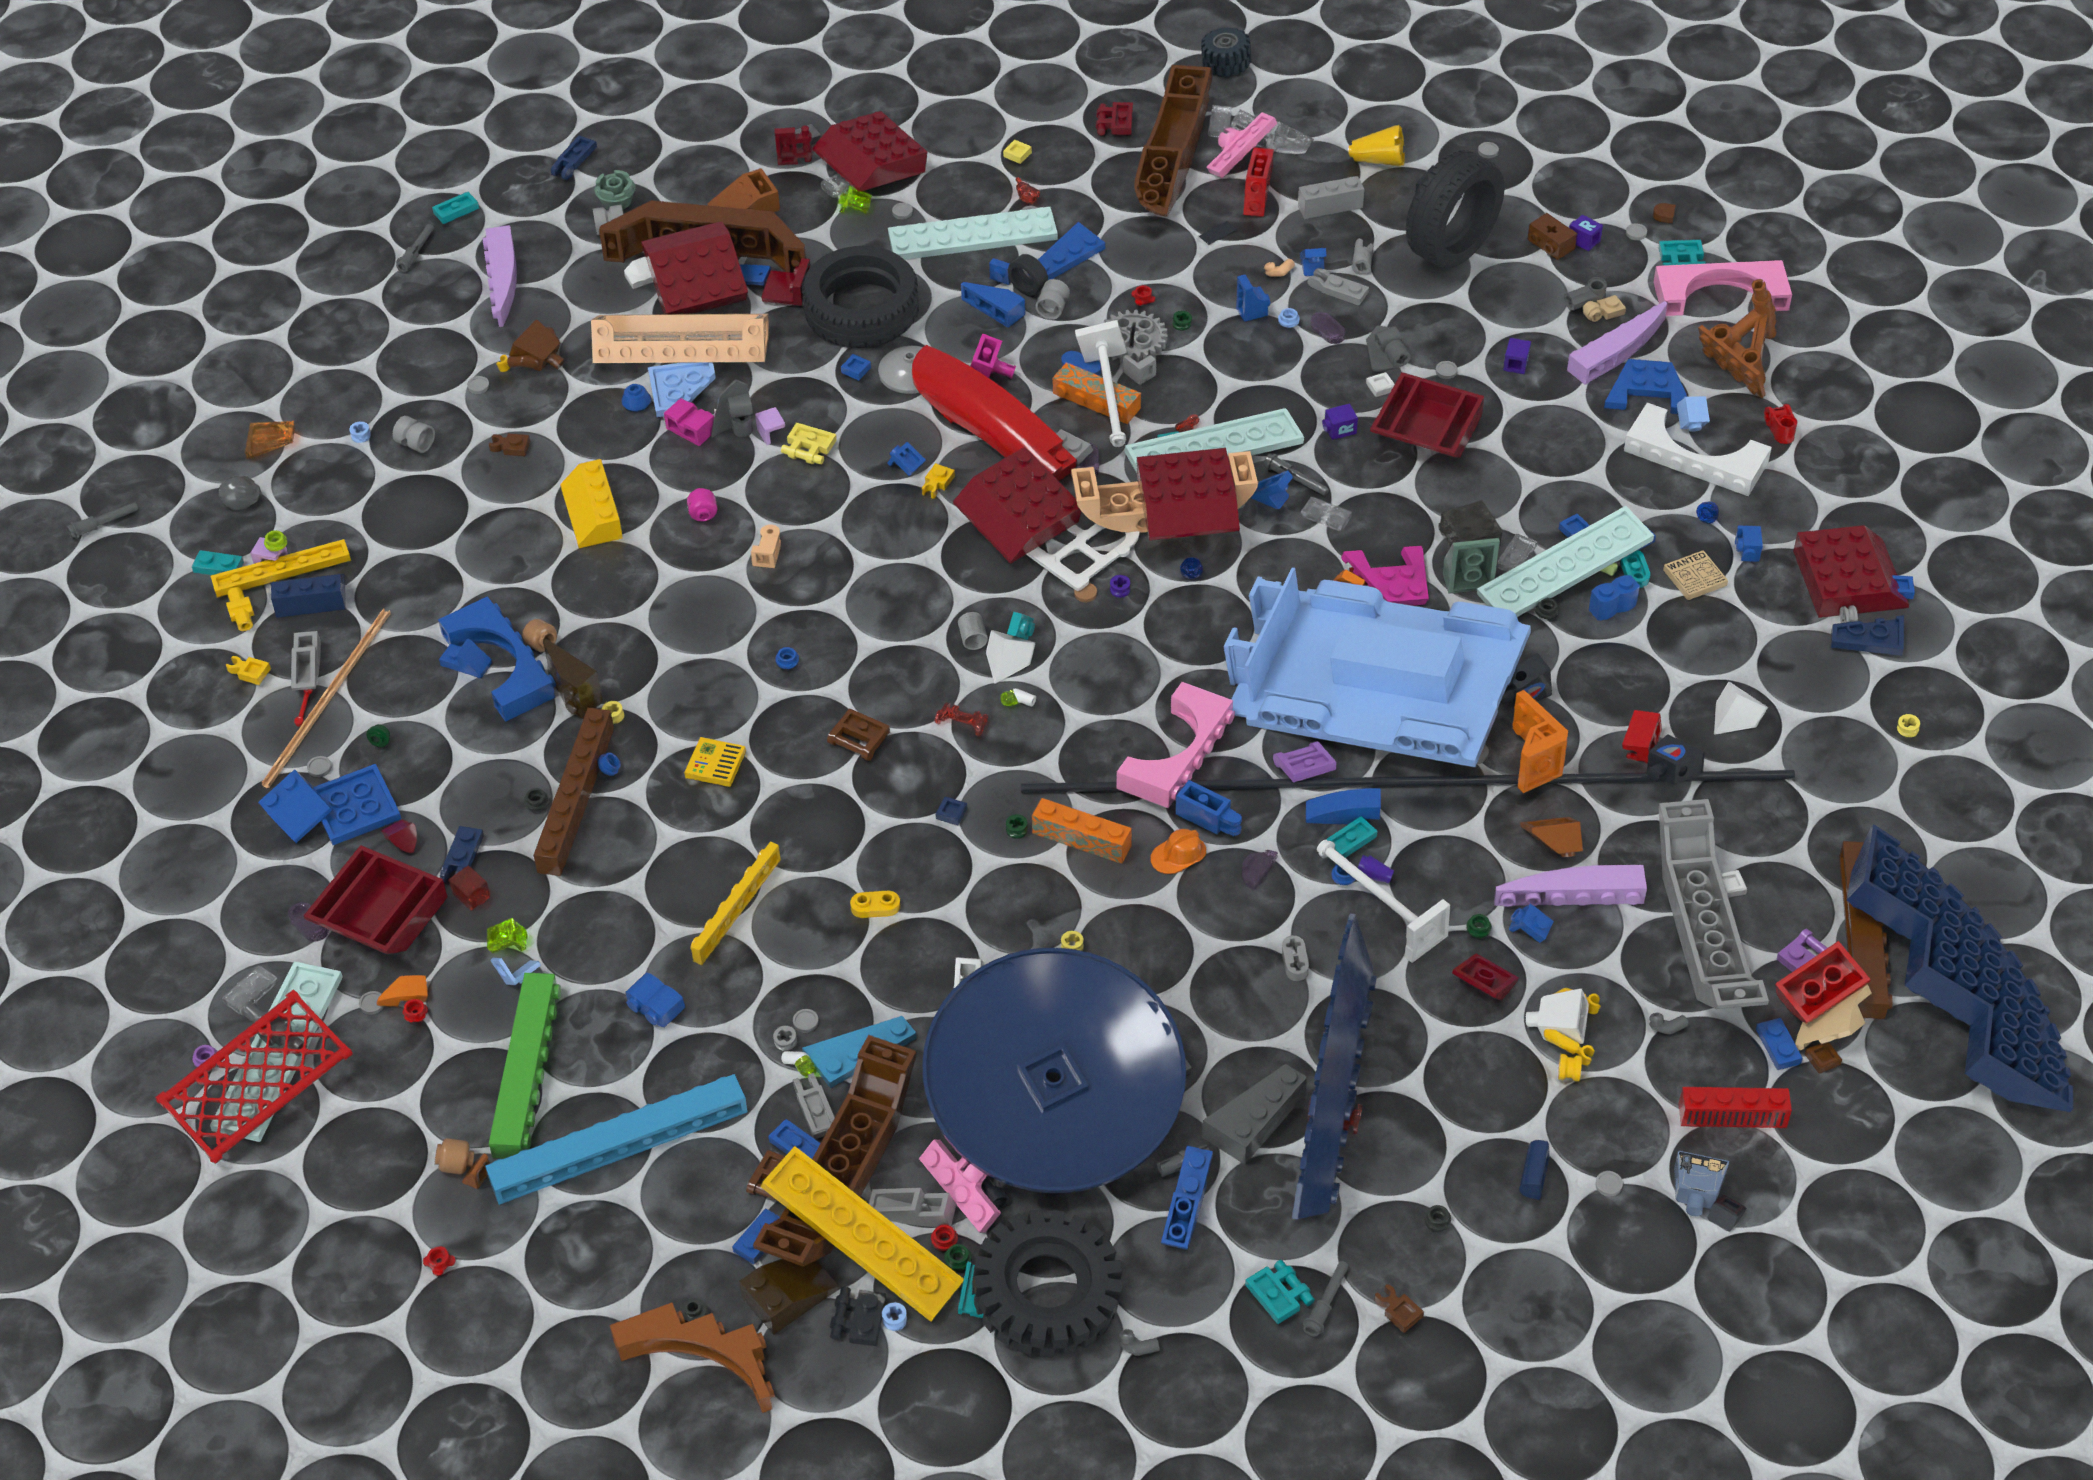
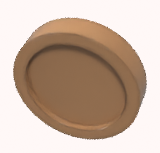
M1089 583L1080 591L1074 590V596L1081 602L1093 601L1097 597V588Z

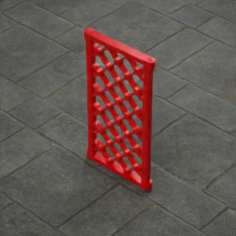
M294 989L285 995L286 998L168 1091H162L155 1097L156 1102L169 1112L214 1164L223 1158L222 1155L337 1063L353 1055L352 1050L330 1030ZM297 1003L306 1015H293L291 1007ZM278 1017L287 1019V1030L284 1032L272 1031L270 1023ZM306 1020L305 1031L291 1032V1021ZM310 1021H313L323 1032H308ZM259 1033L260 1035L267 1036V1043L264 1048L251 1047L250 1039ZM272 1036H285L284 1048H270V1038ZM292 1036L304 1037L303 1048L289 1049V1038ZM308 1038H323L322 1048L320 1050L306 1049ZM329 1038L339 1048L335 1053L325 1050L326 1039ZM238 1049L239 1051L246 1052V1061L244 1064H231L229 1055ZM252 1052L265 1053L262 1065L249 1064V1056ZM270 1053H283V1063L280 1066L267 1065L268 1055ZM290 1053L302 1054L301 1065L286 1066L287 1055ZM306 1055H321L322 1063L315 1069L304 1066ZM216 1065L219 1068L226 1069L225 1077L222 1081L209 1080L208 1072ZM232 1068L244 1069L243 1080L239 1082L228 1081L229 1070ZM248 1070H263L262 1080L260 1082H247ZM268 1070H281V1080L278 1083L265 1082L266 1072ZM288 1070L300 1071L301 1080L293 1086L289 1083H284V1074ZM195 1082L204 1085L203 1096L188 1097L187 1088ZM210 1085L223 1086L220 1098L207 1097V1090ZM241 1086V1097L238 1099L225 1098L227 1087ZM248 1086L260 1087V1097L258 1099H245V1088ZM266 1087H278L281 1096L271 1102L263 1099V1092ZM173 1099L183 1102V1109L180 1114L169 1104ZM202 1102L201 1113L198 1115L185 1114L187 1103ZM208 1102L221 1103L220 1113L216 1116L205 1115V1105ZM226 1103H239L238 1115L224 1116V1105ZM244 1104H258L260 1112L252 1119L242 1116ZM186 1119L200 1120L197 1132L185 1121ZM205 1120L219 1121L218 1129L215 1133L202 1132ZM225 1120L237 1121L239 1129L230 1136L221 1133V1125ZM215 1137L218 1146L211 1150L202 1138Z

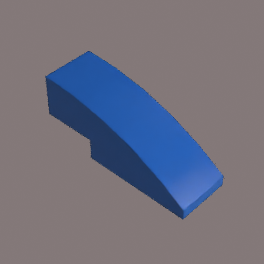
M1381 788L1345 790L1306 801V823L1348 825L1360 816L1364 819L1379 820Z

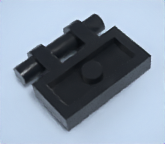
M841 1287L840 1294L836 1296L834 1304L836 1307L835 1316L831 1318L830 1337L839 1340L842 1332L849 1333V1343L877 1346L882 1322V1311L887 1299L886 1293L859 1290L858 1298L852 1299L850 1298L851 1289L849 1287ZM847 1311H854L853 1320L845 1319Z

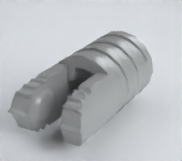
M1360 238L1355 243L1352 269L1355 273L1362 275L1367 274L1371 269L1374 245L1370 243L1367 247H1363V240Z

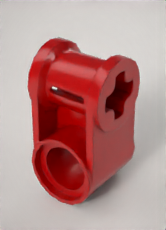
M1784 404L1782 407L1777 408L1766 407L1764 410L1765 422L1769 426L1775 440L1781 444L1792 443L1795 438L1797 419L1790 405Z

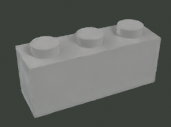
M1358 176L1299 187L1298 207L1304 219L1363 208L1364 187Z

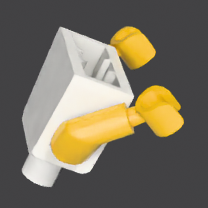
M1563 988L1554 994L1543 996L1539 1011L1526 1013V1024L1528 1027H1538L1544 1040L1573 1055L1577 1053L1579 1056H1582V1065H1589L1592 1061L1590 1057L1593 1056L1594 1049L1590 1045L1580 1047V1044H1584L1588 1013L1597 1014L1601 1007L1598 1004L1600 998L1597 994H1590L1586 997L1582 989L1572 990Z

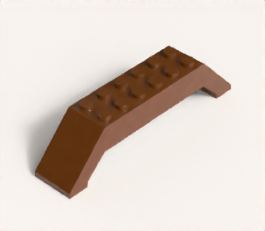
M651 200L601 225L599 228L604 261L624 263L625 259L643 252L641 241L721 221L730 233L737 257L769 259L784 272L795 273V268L799 266L801 258H806V252L803 242L773 211Z
M871 1035L867 1036L858 1053V1060L849 1092L812 1158L813 1161L859 1197H861L898 1127L917 1055L915 1050ZM785 1208L778 1220L771 1224L765 1223L753 1244V1248L805 1266L830 1254L834 1245L788 1208Z

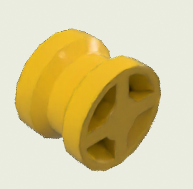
M1560 1054L1558 1080L1572 1078L1573 1081L1579 1082L1582 1056L1568 1057L1566 1054Z

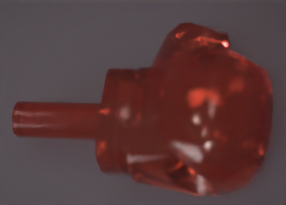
M1017 177L1015 180L1017 182L1016 190L1019 198L1026 203L1035 202L1037 197L1040 196V190L1030 186L1028 183L1022 182Z

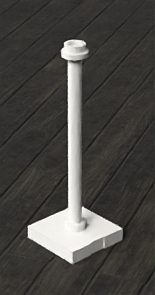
M1114 320L1075 330L1085 363L1100 360L1112 427V434L1109 438L1114 447H1121L1125 444L1126 435L1121 432L1108 357L1125 354L1127 350L1118 321Z
M1323 840L1318 845L1317 851L1322 858L1329 857L1410 923L1407 925L1405 958L1411 963L1448 937L1450 904L1444 899L1417 917L1334 849L1335 844L1332 841Z

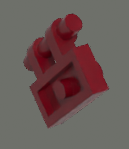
M1113 102V107L1100 104L1096 114L1098 118L1096 121L1097 133L1104 135L1107 129H1111V134H1131L1133 102Z
M802 126L800 134L795 133V127L775 128L778 165L798 164V158H804L805 162L812 161V133L809 131L808 126ZM797 144H803L802 148H797Z

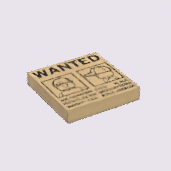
M1704 550L1664 565V572L1687 600L1723 588L1728 584L1727 578Z

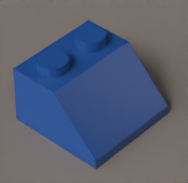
M295 769L258 802L295 843L332 811L331 807L314 787Z

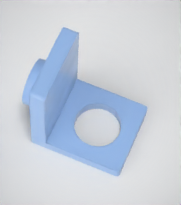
M492 958L490 960L508 985H516L518 982L521 984L524 973H532L541 966L539 961L530 960L514 973H511L502 958Z

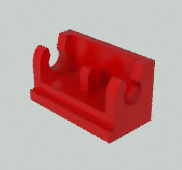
M1634 710L1622 743L1623 749L1636 752V754L1627 753L1626 757L1628 759L1648 764L1649 752L1658 743L1662 731L1660 713Z

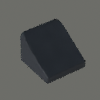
M1722 1195L1714 1202L1707 1219L1730 1232L1747 1208L1728 1196Z

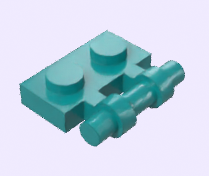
M1701 240L1659 241L1658 249L1661 261H1670L1663 262L1662 266L1706 264L1705 261H1697L1703 260L1704 257Z
M1278 1260L1274 1264V1268L1277 1270L1276 1273H1273L1266 1266L1245 1279L1246 1287L1277 1324L1300 1311V1304L1297 1300H1302L1307 1307L1315 1301L1314 1297L1310 1294V1288L1306 1283L1299 1281L1295 1276V1270L1290 1265L1287 1266L1283 1260ZM1282 1283H1288L1292 1290L1288 1291Z

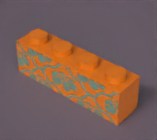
M1065 363L1053 377V394L1110 417L1103 377ZM1113 382L1119 421L1128 424L1141 409V393Z
M1041 798L1032 814V834L1120 864L1123 863L1132 846V828Z

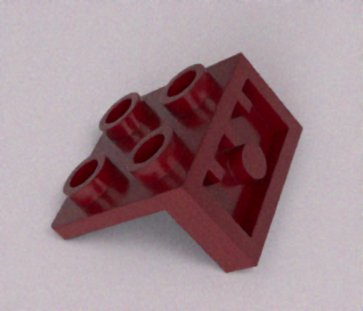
M801 258L799 266L795 268V273L770 271L761 296L762 301L802 306V284L806 273L811 268L810 259Z

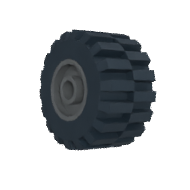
M1221 27L1210 31V33H1207L1202 38L1203 67H1211L1213 75L1218 74V76L1226 77L1237 75L1250 66V38L1245 31L1238 30V28Z

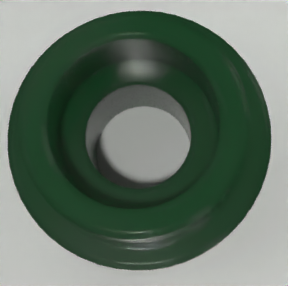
M377 724L372 726L366 733L368 741L374 746L385 747L390 741V732L383 725Z
M1482 914L1473 915L1466 925L1467 932L1475 938L1488 936L1492 928L1489 919Z
M961 1244L952 1245L945 1253L946 1265L955 1271L966 1269L967 1261H972L971 1252ZM957 1257H961V1258H962V1260H954V1259L957 1258Z

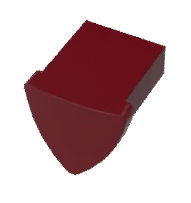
M402 819L381 830L385 839L394 846L408 853L414 852L417 841L414 823H409Z

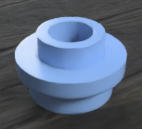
M1292 308L1282 310L1278 316L1279 324L1287 328L1295 327L1300 320L1297 311Z

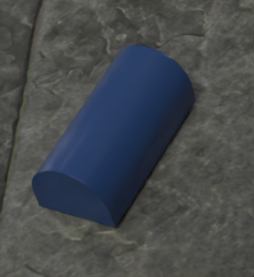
M1534 1140L1529 1143L1519 1187L1520 1193L1525 1197L1540 1200L1550 1159L1548 1141Z

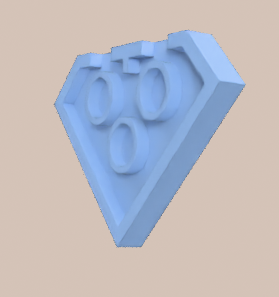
M681 362L648 367L656 416L663 417L664 412L680 398L688 402L693 401L716 379L713 362Z

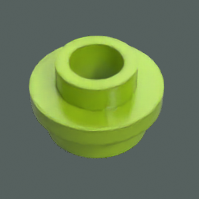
M277 530L270 531L264 539L265 548L269 551L282 550L287 545L286 536Z

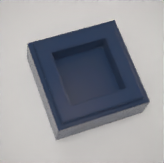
M945 796L935 814L936 819L958 826L967 810V803Z

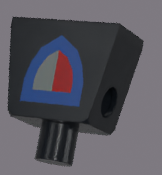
M1538 653L1516 667L1511 682L1507 685L1502 697V704H1506L1511 700L1515 702L1516 693L1525 690L1536 701L1552 695L1551 669Z
M1667 734L1649 752L1647 776L1653 781L1661 778L1671 784H1678L1703 772L1705 752Z

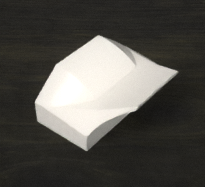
M646 257L632 261L624 270L625 278L633 289L653 282Z

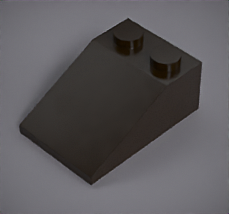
M545 639L543 644L549 673L556 683V688L565 707L571 714H576L584 719L588 707L597 708L603 703L598 673L587 664Z
M779 1259L760 1266L739 1280L742 1299L773 1335L840 1289L839 1285L816 1260L801 1266L784 1259Z

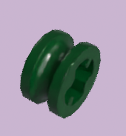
M1186 311L1175 312L1172 326L1180 331L1189 329L1192 322L1191 314Z
M1020 814L1008 817L1006 820L1007 835L1013 839L1023 838L1028 832L1027 819Z

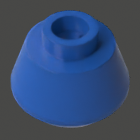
M631 384L626 387L621 401L624 408L632 412H639L649 406L651 396L644 386Z

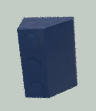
M345 573L271 582V601L276 618L345 610Z

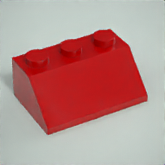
M1837 941L1775 984L1777 996L1788 1010L1798 1019L1808 1024L1869 983L1871 979L1842 944Z

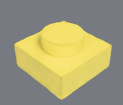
M1014 140L1004 150V157L1021 164L1032 153V147Z

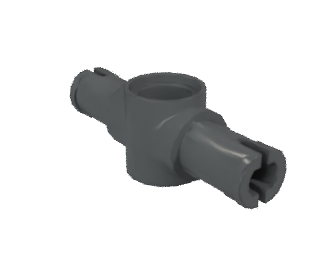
M251 1001L247 1002L241 1009L242 1015L252 1023L266 1014ZM280 1017L276 1018L270 1023L272 1031H286L288 1020ZM257 1033L267 1043V1036ZM272 1036L269 1046H273L275 1043L279 1046H285L286 1037ZM292 1036L289 1038V1049L303 1048L304 1041L299 1037Z

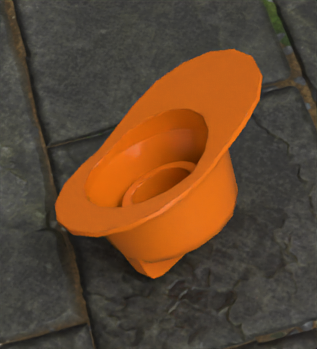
M1178 829L1171 833L1167 841L1153 850L1151 864L1160 873L1175 874L1202 860L1206 855V846L1199 839V834L1196 830Z

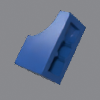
M1246 275L1237 276L1236 309L1244 322L1268 316V306H1270L1268 294L1264 293L1261 286L1253 287Z

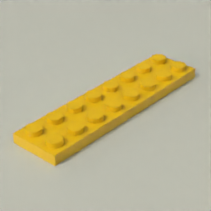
M796 1146L791 1149L760 1186L930 1322H932L964 1281L961 1276Z

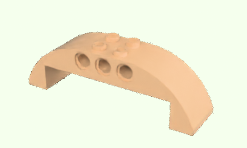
M1250 451L1228 453L1238 509L1249 500L1258 487ZM1094 467L1071 469L1077 505L1091 521L1107 529L1120 532H1147L1138 482L1097 486Z

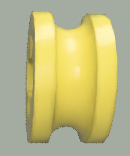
M610 701L603 705V710H611L613 724L623 720L624 711L619 702Z
M1911 714L1902 715L1898 720L1897 730L1902 736L1914 737L1919 732L1920 720Z
M1067 931L1061 937V948L1083 951V936L1077 931ZM1070 941H1075V945L1070 946Z

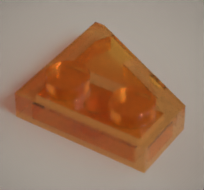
M294 421L250 423L245 449L246 458L250 459L293 443L295 433Z

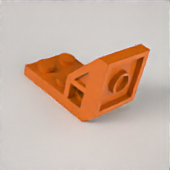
M1525 690L1516 693L1513 730L1525 740L1521 752L1518 789L1525 793L1562 776L1568 730Z

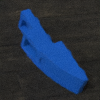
M1191 1146L1186 1147L1161 1244L1188 1250L1207 1187L1213 1151Z

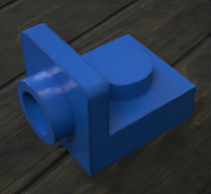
M906 442L902 447L897 445L890 452L891 458L887 464L891 466L896 463L908 476H911L925 463L926 459Z

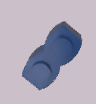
M1624 575L1616 578L1612 583L1596 586L1591 592L1589 611L1597 620H1606L1613 617L1617 612H1626L1633 609L1637 604L1640 585L1631 575Z
M647 972L625 992L628 1007L636 1013L639 1011L644 1014L652 1025L657 1024L664 1028L685 1009L683 997L677 991L664 985L658 978Z

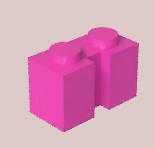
M680 398L664 412L666 429L697 446H700L711 436L714 415L703 409L698 410L695 404Z

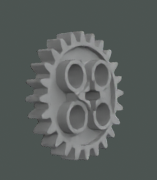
M1126 310V314H1122L1119 311L1117 317L1110 315V320H1104V323L1114 320L1118 321L1126 345L1127 353L1113 356L1112 360L1120 358V363H1122L1123 356L1128 355L1138 363L1150 355L1156 359V354L1161 355L1162 349H1166L1168 339L1167 328H1165V323H1160V318L1154 319V314L1146 316V311L1138 314L1137 310L1134 313ZM1136 325L1134 334V347L1131 349L1130 342L1132 339V326Z

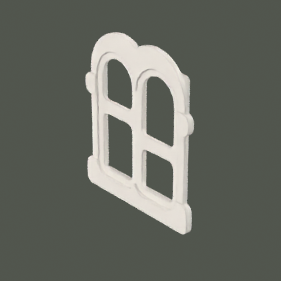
M1094 524L1089 529L1082 530L1077 525H1073L1067 530L1075 535L1076 538L1055 554L1050 555L1037 547L1026 555L1074 590L1080 591L1089 584L1091 577L1118 557H1125L1130 553V548L1139 539V531L1125 532L1126 538L1121 544L1106 555H1101L1088 546L1086 541L1105 529V527ZM1074 550H1080L1095 561L1093 565L1080 574L1074 573L1060 562Z

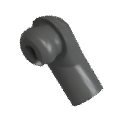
M1659 1012L1653 1013L1649 1017V1025L1654 1031L1668 1035L1689 1026L1688 1020L1684 1015L1670 1021L1664 1020L1663 1015Z
M1130 1329L1122 1330L1119 1334L1121 1347L1135 1356L1160 1351L1157 1338L1140 1341L1134 1337V1333Z

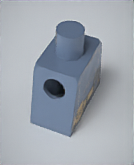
M1678 1150L1674 1167L1675 1199L1680 1203L1687 1204V1214L1700 1216L1702 1215L1703 1207L1712 1208L1714 1202L1717 1201L1725 1180L1729 1161Z

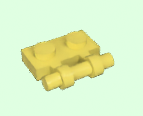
M796 423L787 436V441L791 446L782 445L781 453L787 454L792 459H804L809 464L817 463L822 465L824 456L818 454L819 452L826 455L829 453L837 441L836 434ZM801 447L809 449V451L801 450Z

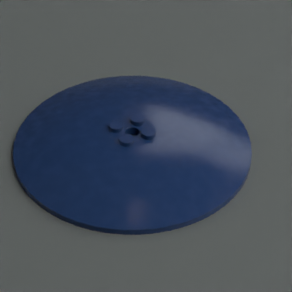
M1037 948L1008 954L985 964L964 978L950 992L935 1014L926 1037L922 1061L923 1084L930 1112L938 1128L957 1153L981 1172L1000 1182L1021 1189L1046 1193H1070L1099 1187L1121 1178L1146 1161L1158 1149L1175 1123L1182 1104L1186 1082V1061L1182 1039L1169 1010L1157 994L1138 976L1123 966L1089 952L1066 948ZM1050 1072H1055L1060 1075L1061 1079L1057 1082H1050L1047 1080L1046 1075Z

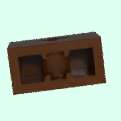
M1545 213L1529 224L1527 240L1555 259L1559 260L1575 249L1577 233L1550 214Z

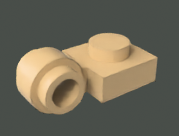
M1616 295L1597 300V302L1589 301L1583 306V314L1588 320L1593 322L1600 320L1602 315L1608 320L1625 315L1626 307Z

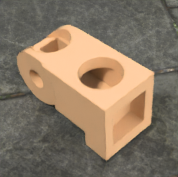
M770 524L761 528L759 546H752V566L775 568L781 547L780 529L776 525Z

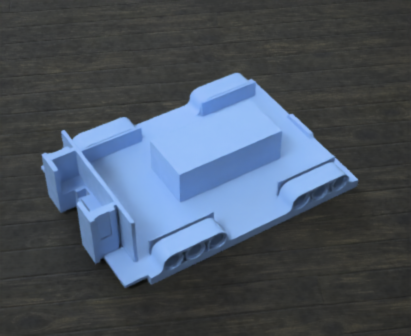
M1291 568L1283 586L1281 582L1266 581L1262 577H1257L1249 594L1255 634L1260 635L1256 643L1239 640L1238 629L1232 628L1224 645L1230 685L1235 686V684H1238L1231 699L1233 700V711H1235V716L1246 718L1247 726L1476 767L1497 716L1499 704L1507 685L1511 682L1531 633L1530 625L1520 623L1516 614L1508 609L1455 602L1450 611H1440L1388 602L1383 599L1382 593L1376 588L1332 580H1322L1316 590L1307 589V592L1299 591L1295 568Z

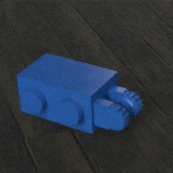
M1188 780L1176 795V815L1215 834H1218L1220 831L1233 836L1240 834L1242 816L1230 809L1231 800Z

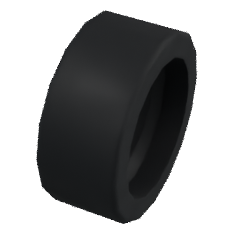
M1029 254L1020 255L1008 266V276L1011 283L1018 291L1027 296L1037 294L1042 290L1045 282L1048 281V274L1039 260ZM1024 270L1030 275L1032 280L1027 277V275L1024 273Z

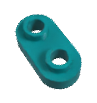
M1636 550L1620 560L1624 575H1631L1640 585V588L1647 586L1650 580V571L1644 554Z

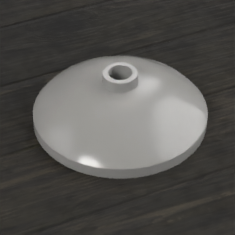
M903 346L886 354L878 367L881 382L895 392L905 394L919 393L912 380V363L916 354L923 347Z

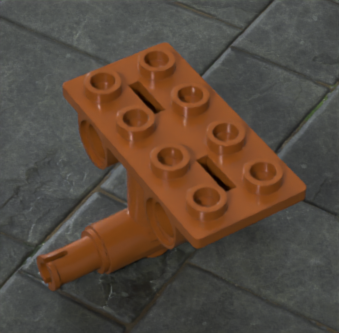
M1756 279L1751 285L1754 292L1752 295L1754 309L1732 327L1726 324H1717L1708 330L1701 325L1698 327L1700 333L1699 339L1703 345V353L1708 358L1713 357L1720 368L1730 371L1737 382L1740 383L1742 381L1752 394H1758L1763 398L1766 396L1763 385L1766 381L1762 363L1765 338L1772 339L1777 334L1775 329L1777 319L1775 315L1776 308L1773 305L1771 293L1766 289V282H1763L1762 279ZM1754 328L1751 348L1746 349L1739 343Z

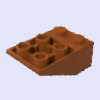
M762 168L742 174L707 203L708 206L780 211L778 190Z

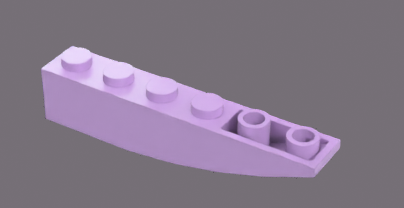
M510 225L485 229L486 237L482 238L484 250H488L484 251L486 264H488L486 265L487 275L492 277L488 278L489 290L493 291L490 292L491 304L495 305L491 306L493 319H498L499 327L504 326L508 317L517 282V266Z
M1664 301L1657 306H1653L1650 310L1637 315L1634 319L1589 342L1579 350L1573 351L1569 355L1567 371L1585 385L1620 365L1654 335L1665 320L1668 303Z
M1594 865L1565 868L1527 876L1497 886L1494 906L1509 907L1529 904L1533 906L1644 904L1647 891L1643 865Z

